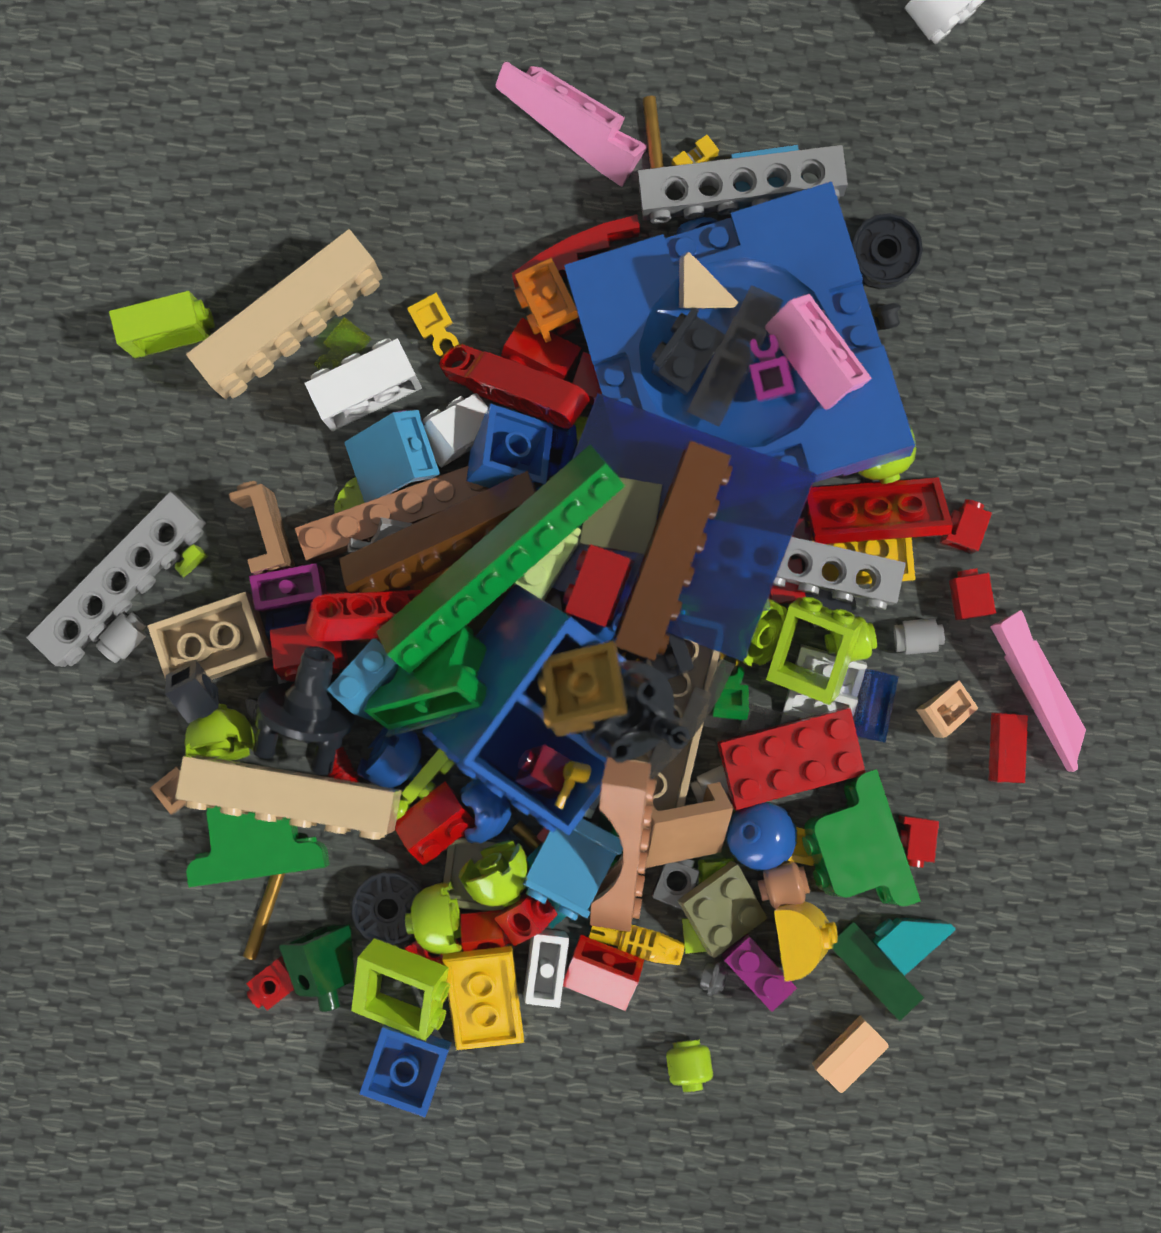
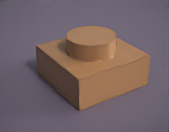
M180 766L175 767L150 787L170 814H175L186 803L185 800L175 799L181 770Z

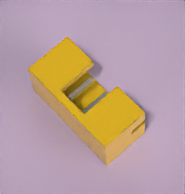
M707 134L695 142L697 147L688 153L683 151L674 157L671 165L709 162L718 156L719 149Z

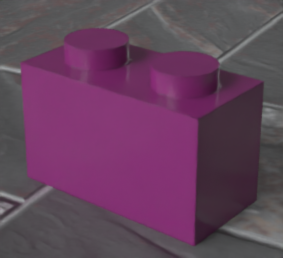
M317 563L249 576L255 610L263 613L309 604L318 595L328 594L324 569Z
M748 933L721 955L724 961L771 1012L797 989L792 981H785L784 972Z

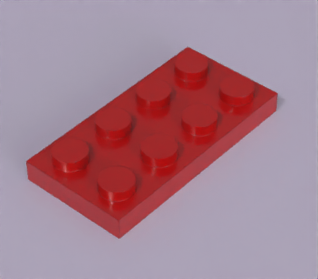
M939 477L899 480L888 484L874 482L805 488L804 498L813 541L817 543L834 544L948 535L952 532L953 524Z
M843 707L717 742L732 806L735 810L854 778L866 772L852 711L849 707Z

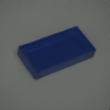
M865 669L854 723L857 737L886 743L899 676Z

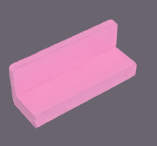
M810 294L790 300L765 325L768 333L776 336L779 348L825 410L832 408L847 393L863 387L872 379Z

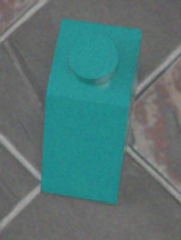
M897 917L892 921L888 918L875 929L874 932L877 935L872 941L905 976L956 929L952 924L944 920Z

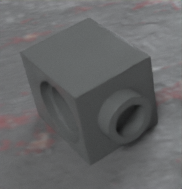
M687 859L663 864L651 894L652 898L682 909L678 899L693 889L699 874V870L693 867L694 860ZM681 871L685 874L686 881L681 888L673 889L667 885V877L671 872Z

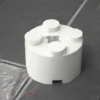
M910 0L905 6V10L926 37L932 40L934 44H937L951 32L950 29L958 22L962 24L976 12V8L985 0Z

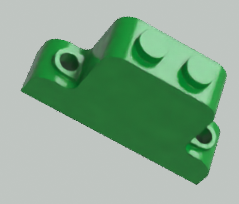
M465 625L410 674L399 665L393 680L386 685L380 686L369 698L364 711L390 730L481 707L487 693V687L477 678L479 668L486 654V645L474 636V631L470 627Z
M877 769L865 770V773L847 779L844 786L847 800L846 805L808 819L804 825L806 836L802 838V842L808 856L813 857L815 865L813 876L816 885L820 890L823 889L827 895L847 898L876 888L883 904L909 906L920 902L921 900Z
M214 806V808H207L206 812L211 852L195 854V860L188 865L186 874L189 888L325 868L330 864L327 847L317 840V836L299 838L297 826L290 825L291 818L283 817L282 820H276V822L255 819L256 812L249 811L248 814L235 816L220 813L221 806Z

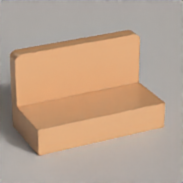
M859 1016L812 1065L825 1080L827 1079L840 1093H843L889 1045Z

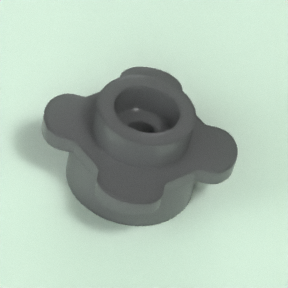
M721 961V963L717 962L716 964L708 962L705 966L700 988L707 990L708 996L712 997L718 991H723L728 978V972L724 971L725 962Z

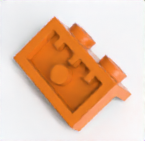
M552 258L515 274L519 288L515 289L514 292L522 309L528 306L531 314L526 317L534 335L541 333L545 343L552 341L549 334L550 330L579 317L577 308Z

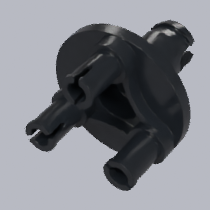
M310 646L306 647L300 658L301 662L293 684L272 686L259 695L255 726L258 729L252 752L259 758L268 759L274 757L278 733L299 741L303 740L305 743L314 742L316 748L310 768L314 773L328 775V773L331 774L333 771L336 750L341 747L343 737L352 730L355 714L351 713L327 690L330 687L333 662H335L334 654L328 649Z
M641 661L619 662L627 714L593 721V729L581 731L586 743L605 758L611 757L618 763L646 754L660 741L667 742L674 749H681L686 746L687 742L681 739L680 736L682 735L686 739H690V732L684 726L676 723L673 716L674 695L667 678L659 670Z

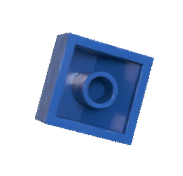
M490 404L470 451L466 481L492 488L528 471L539 490L547 481L553 424Z

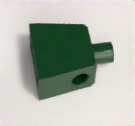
M324 925L280 944V951L295 993L298 996L317 997L321 1012L339 1008L340 1003L337 989L352 982L354 979L350 925Z

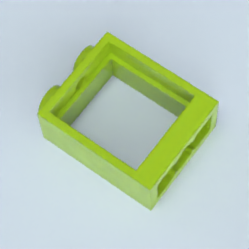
M190 291L109 311L117 344L134 358L204 341L211 335L210 328L215 327L210 309H205L202 300H197Z
M799 597L789 605L766 680L830 705L839 696L863 621L855 619L854 614L849 611L826 608L822 606V602L815 598ZM799 618L843 635L830 678L786 661Z
M374 938L358 956L351 1011L426 1041L434 1029L439 1030L446 1016V1010L442 1008L450 989V983L447 982L449 967ZM382 974L424 990L422 1009L380 993Z

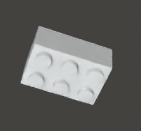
M398 338L393 341L391 339L379 341L372 346V351L362 356L359 353L350 355L341 361V366L333 370H329V368L321 369L310 376V381L304 383L322 421L331 431H335L422 389Z

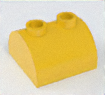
M806 901L802 904L779 906L774 910L785 981L798 980L808 975L824 958L828 950L833 948V943L838 942L835 922H829L818 907Z

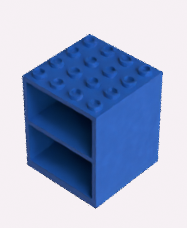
M515 583L476 636L487 647L477 678L487 687V693L482 706L422 721L420 723L425 727L422 733L434 741L433 744L444 751L445 755L454 761L457 767L474 779L476 777L479 778L487 788L500 797L504 795L511 800L510 803L526 815L530 813L536 817L537 821L554 833L559 828L567 835H570L601 793L607 758L598 754L586 743L581 731L557 736L552 727L547 728L542 712V707L547 705L546 694L543 695L541 692L538 673L543 672L542 665L549 656L602 644L603 642L571 617ZM618 654L619 662L627 661ZM545 744L574 762L590 765L591 774L586 783L575 782L562 809L554 806L557 798L548 800L515 781L519 771L517 768L518 761L527 749Z

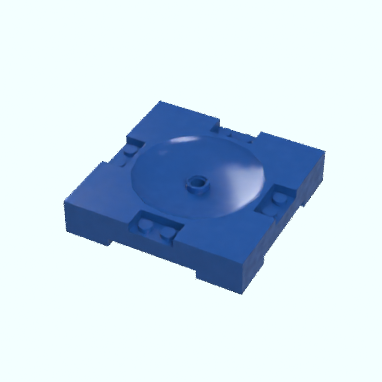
M832 181L732 212L731 218L667 238L662 234L564 265L626 479L663 485L658 515L685 443L690 440L731 456L728 465L733 466L731 476L726 486L720 485L716 499L720 500L718 511L843 474V476L911 456L915 442L885 347L881 345L863 288L861 271ZM684 252H690L739 303L734 308H696L699 310L697 317L726 335V338L685 396L651 373L655 363L651 356L661 341L668 344L675 334L670 329L681 313L687 316L692 309L679 308V257ZM810 294L872 379L863 387L847 393L832 408L825 410L788 360L795 394L760 402L757 400L749 366L760 363V358L753 354L750 347L751 340H757L760 351L769 350L771 347L770 334L766 330L765 325L790 300ZM778 347V351L775 354V357L780 358L785 356L781 349ZM734 355H741L747 361L741 367H733L728 363V360Z

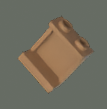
M256 481L238 485L236 487L237 491L229 493L230 500L244 509L254 506L267 554L247 560L251 573L257 575L296 567L274 492L263 484L257 485Z
M720 782L707 784L703 803L657 811L653 805L650 827L644 826L645 829H650L647 851L641 850V852L648 853L646 868L721 853L733 807ZM647 801V804L653 805L652 802Z

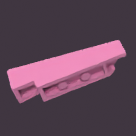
M508 62L503 63L496 82V88L596 170L622 187L648 147L646 144L618 131L625 118L543 68L530 66L527 73H524Z
M1019 610L990 627L1006 654L1004 656L1066 770L1074 772L1078 769L1077 760L1086 729L1036 640L1033 641L1022 610Z

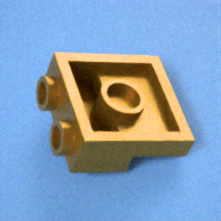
M613 641L549 656L542 665L543 672L538 673V681L542 694H546L547 705L542 707L543 717L547 728L552 727L557 736L593 729V721L627 714L617 648Z

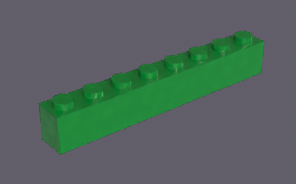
M590 444L376 631L386 654L410 674L626 485Z

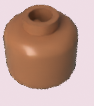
M793 861L782 862L781 865L775 868L763 870L764 880L758 881L762 901L769 900L774 909L783 905L802 904L806 898L805 894L810 893L804 867H798Z

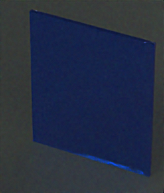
M598 393L594 399V405L573 459L591 444L611 466L618 477L663 485L658 515L686 442L691 440L731 456L728 465L733 466L731 476L726 486L720 485L716 496V499L720 500L718 511L713 520L708 519L703 530L704 533L708 534L706 543L700 554H694L690 565L695 568L693 578L688 588L682 587L678 600L682 601L681 610L675 622L669 621L666 631L744 661L748 656L747 651L812 484L816 481V473ZM583 524L578 527L580 530H582ZM579 542L554 583L553 588L566 592L570 583H576L580 572L576 570L578 558L582 550L588 551L590 545ZM600 547L634 561L616 612L622 614L644 554Z

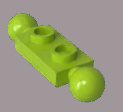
M441 749L434 754L401 793L397 820L410 809V805L418 797L422 800L436 787L432 780L440 771L446 775L454 766L455 762L448 758Z

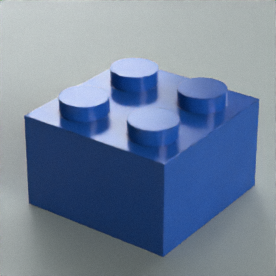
M384 1025L359 1094L426 1117L452 1042L432 1035L424 1041Z

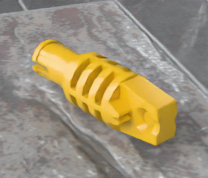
M633 924L631 925L630 932L592 926L589 935L591 939L617 946L621 951L650 962L680 965L684 953V943L661 932Z

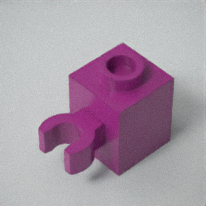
M774 334L769 335L771 347L767 351L759 350L756 339L751 340L750 343L753 354L760 358V363L749 365L757 400L760 402L795 394L788 359L785 356L775 357L779 343Z

